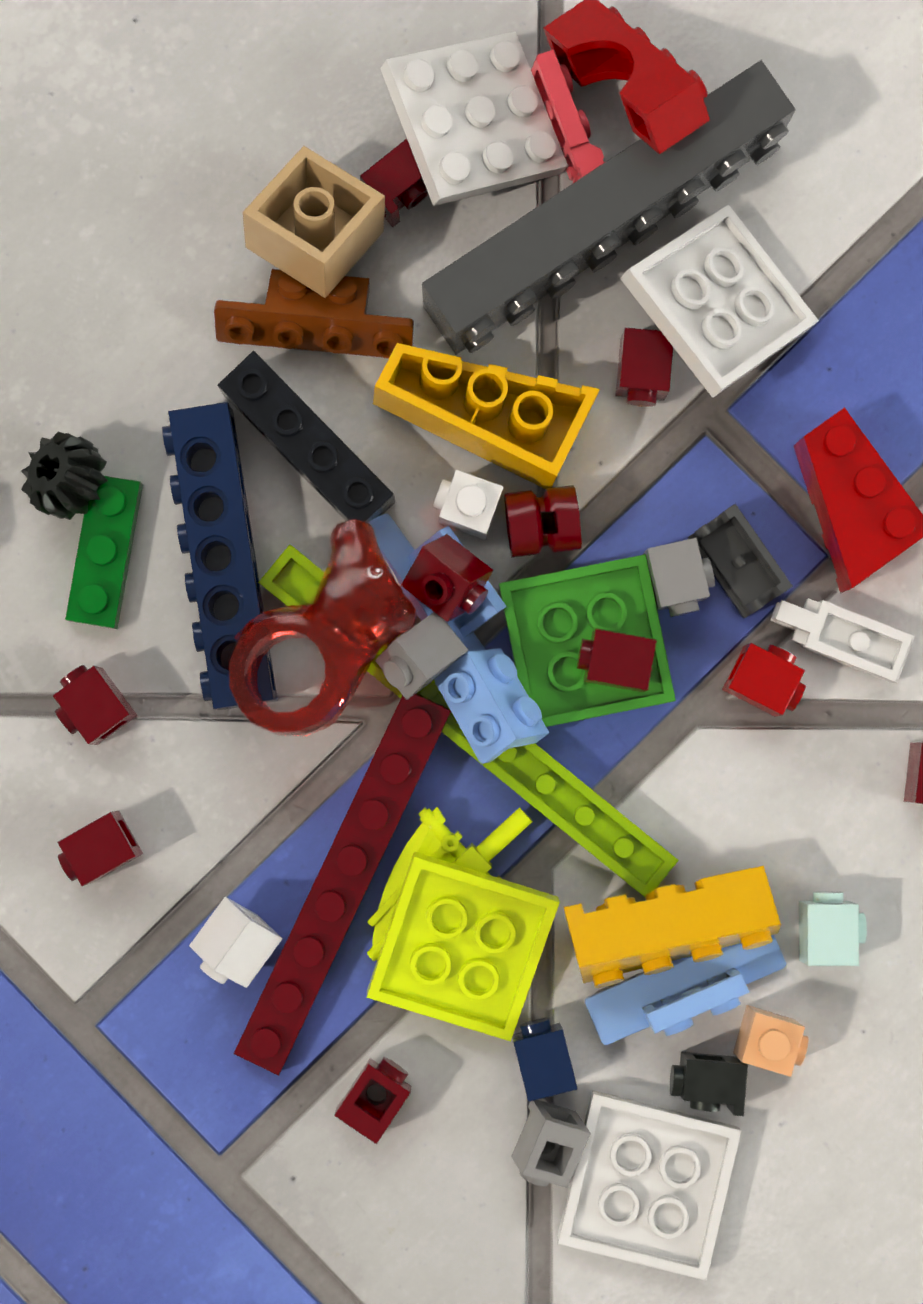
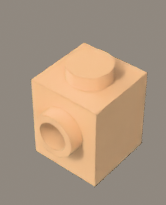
M746 1005L733 1054L743 1063L791 1077L794 1065L801 1066L805 1059L808 1048V1036L803 1035L805 1027L795 1019Z

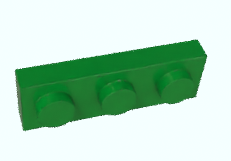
M104 476L108 481L98 487L97 494L100 500H90L88 512L83 516L65 620L118 629L143 484L139 481Z

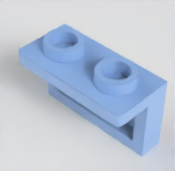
M501 648L467 652L435 679L439 691L476 757L482 764L491 762L509 748L535 744L549 734L547 727L541 719L542 714L539 706L526 693L517 677V669L514 663L503 653Z

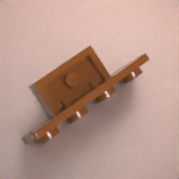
M279 269L271 270L265 304L217 300L214 308L216 339L219 342L388 359L397 343L413 346L414 321L410 318L366 314L370 278L344 276L329 295L324 298Z

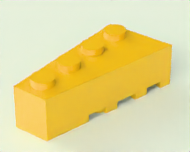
M397 343L374 386L373 404L546 489L552 488L600 389L582 385L581 388L557 383L558 379L541 375H538L537 378L508 372L506 367L488 364V367L462 361L461 357Z
M764 866L701 878L694 883L696 890L686 892L684 885L672 884L658 887L645 895L646 901L636 902L635 898H627L626 894L606 898L604 904L598 906L596 911L589 913L583 912L582 904L563 907L583 983L593 981L595 988L607 987L624 981L623 973L643 969L644 975H653L672 969L674 967L673 960L692 956L694 962H703L722 956V948L741 943L743 949L748 950L773 942L771 935L779 933L781 922Z

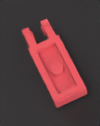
M553 49L537 55L531 72L568 164L566 168L567 174L574 183L605 163L603 161L604 155L601 148L588 143V138L591 137L589 121L582 109H576L571 96L573 82L570 72L565 64L559 65Z

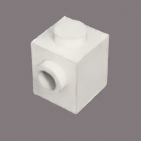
M456 470L452 482L445 479L442 480L433 505L434 508L441 510L439 524L446 527L449 526L451 529L486 541L502 497L504 486Z
M224 897L189 946L203 960L199 967L209 977L221 984H225L230 979L247 988L283 938L257 914Z

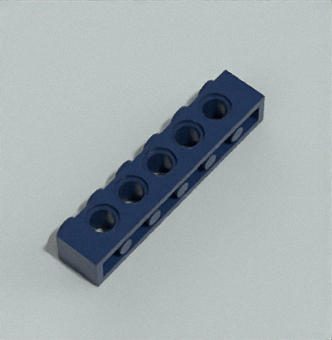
M228 402L168 411L170 426L162 427L166 454L167 456L175 455L177 474L170 475V487L174 504H182L185 523L177 525V532L182 554L190 553L192 572L185 573V586L189 602H197L200 621L192 623V631L196 651H205L207 671L200 672L204 701L212 700L213 709L215 710L276 702L278 698L261 588L258 583V568L233 410ZM202 449L215 451L216 461L210 470L196 472L192 469L191 461L196 452ZM210 497L222 499L224 508L218 519L210 522L200 519L199 507L205 499ZM216 546L228 547L231 551L229 565L220 571L209 570L206 564L208 552ZM225 594L235 595L239 603L237 614L230 620H218L213 610L215 601ZM231 643H240L246 650V661L237 670H227L221 662L222 651Z

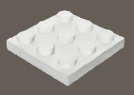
M516 31L386 59L381 66L382 75L433 206L560 175L568 167Z
M726 205L629 268L620 278L712 398L808 331L819 321L729 205Z
M592 1091L584 1123L591 1134L571 1178L557 1236L558 1244L707 1281L741 1129L738 1126Z

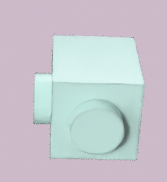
M828 891L813 892V901H799V961L807 966H859V943H865L867 936L866 917L864 913H859V904L844 901L843 892Z

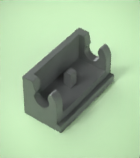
M736 504L723 511L719 516L700 527L687 538L697 537L701 559L707 557L710 559L715 579L743 619L793 587Z

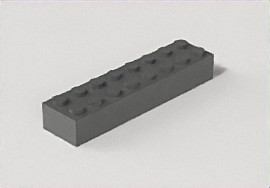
M758 61L704 98L710 121L660 155L642 139L638 140L422 283L423 307L455 355L466 348L469 353L479 350L494 338L493 330L507 321L510 326H514L530 316L535 311L532 305L548 294L552 299L561 296L576 284L573 277L590 267L592 272L605 267L616 258L617 253L614 250L631 240L633 245L641 243L658 229L655 223L670 213L674 218L682 216L699 202L696 196L711 186L715 192L723 189L740 175L737 170L751 160L758 165L775 154L780 149L778 142L789 132L787 125L796 109L763 61Z

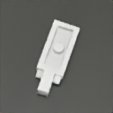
M806 599L803 608L781 600L780 603H776L770 619L774 623L795 630L791 641L802 645L801 648L891 683H898L915 637L824 600L817 602Z

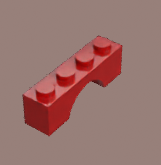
M583 0L543 27L551 50L554 49L559 65L565 64L571 78L581 87L609 79L628 81L619 94L632 131L659 155L710 121L704 98L708 96V93L700 76L693 70L687 72L679 66L673 55L666 48L659 50L654 46L640 27L633 29L629 26L615 7L607 8L598 0Z

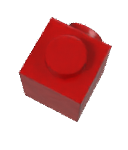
M750 643L743 646L722 690L774 717L782 716L786 709L794 711L800 702L806 685L800 682L805 670L794 665L797 657L782 648L770 644L766 651Z

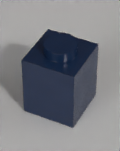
M549 1018L536 1019L521 1024V1032L513 1034L512 1038L528 1102L578 1090L561 1024L551 1025Z

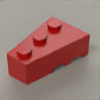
M845 407L810 431L793 446L812 505L814 504L823 531L821 535L826 549L829 550L835 568L836 582L840 593L854 588L923 538V514Z

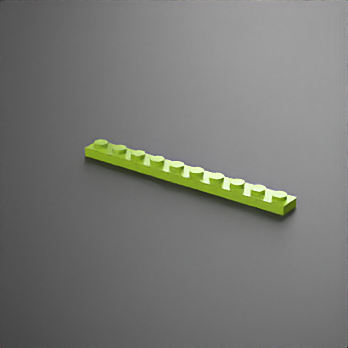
M289 544L258 583L401 699V692L388 682L383 670L375 661L401 634ZM435 680L417 692V694L450 709L439 691ZM451 712L442 733L479 762ZM537 744L509 748L491 762L480 763L643 897L657 888L679 861Z

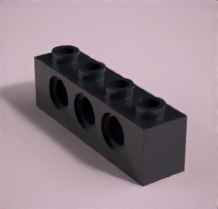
M254 350L217 385L224 397L357 533L365 524L384 514L396 502L393 492Z

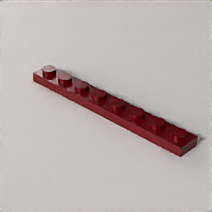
M417 693L408 700L402 695L233 1054L278 1076L281 1073L451 714L450 709Z

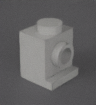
M540 1100L530 1101L528 1105L530 1114L511 1157L520 1170V1175L526 1181L541 1187H546L548 1183L567 1188L591 1133L576 1111Z

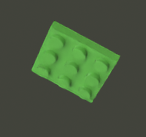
M646 554L499 583L501 599L507 606L503 610L514 665L517 669V677L528 696L539 706L542 714L541 719L546 727L676 701ZM595 629L656 639L648 691L638 692L583 682L585 670L577 669L582 639L591 640L592 632Z

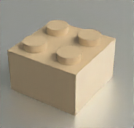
M303 146L242 212L245 248L326 298L384 232L385 195Z

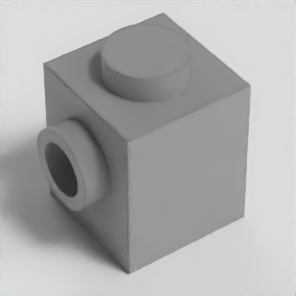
M697 537L648 548L643 555L646 554L657 611L669 609L670 617L699 611L698 602L710 597L709 588L715 586V578L710 559L708 557L701 559Z
M433 612L396 638L375 661L383 670L388 682L396 687L405 699L408 700L434 681L449 666L462 657L468 649L446 621Z

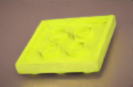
M414 851L367 988V998L511 1042L560 903L558 896Z

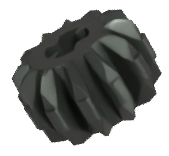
M58 431L51 439L42 437L40 449L37 452H28L32 460L28 467L21 470L27 477L21 490L28 495L30 504L34 505L38 511L47 515L51 514L59 519L71 520L75 513L87 514L90 500H100L97 490L100 485L108 481L101 473L107 461L98 453V448L94 447L92 442L83 437H75L69 433Z

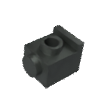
M681 1052L680 1065H672L670 1095L681 1096L683 1101H690V1108L695 1110L717 1112L720 1111L721 1104H727V1108L734 1116H744L748 1064L741 1062L734 1056Z

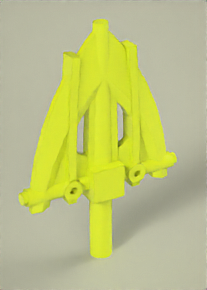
M424 807L418 813L420 816L419 820L422 823L409 839L394 864L385 885L379 907L367 921L372 927L375 925L372 947L366 952L367 955L374 962L378 959L414 851L490 875L488 873L492 868L490 861L533 822L531 818L519 807L478 846L471 843L465 848L459 841L463 837L458 830L452 833L443 824L446 819L440 809L436 807L431 811L430 808Z

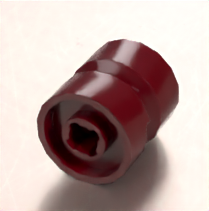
M574 485L546 488L542 497H537L532 490L504 493L511 558L539 555L543 546H548L553 553L581 550L580 514ZM540 512H552L554 529L542 530Z

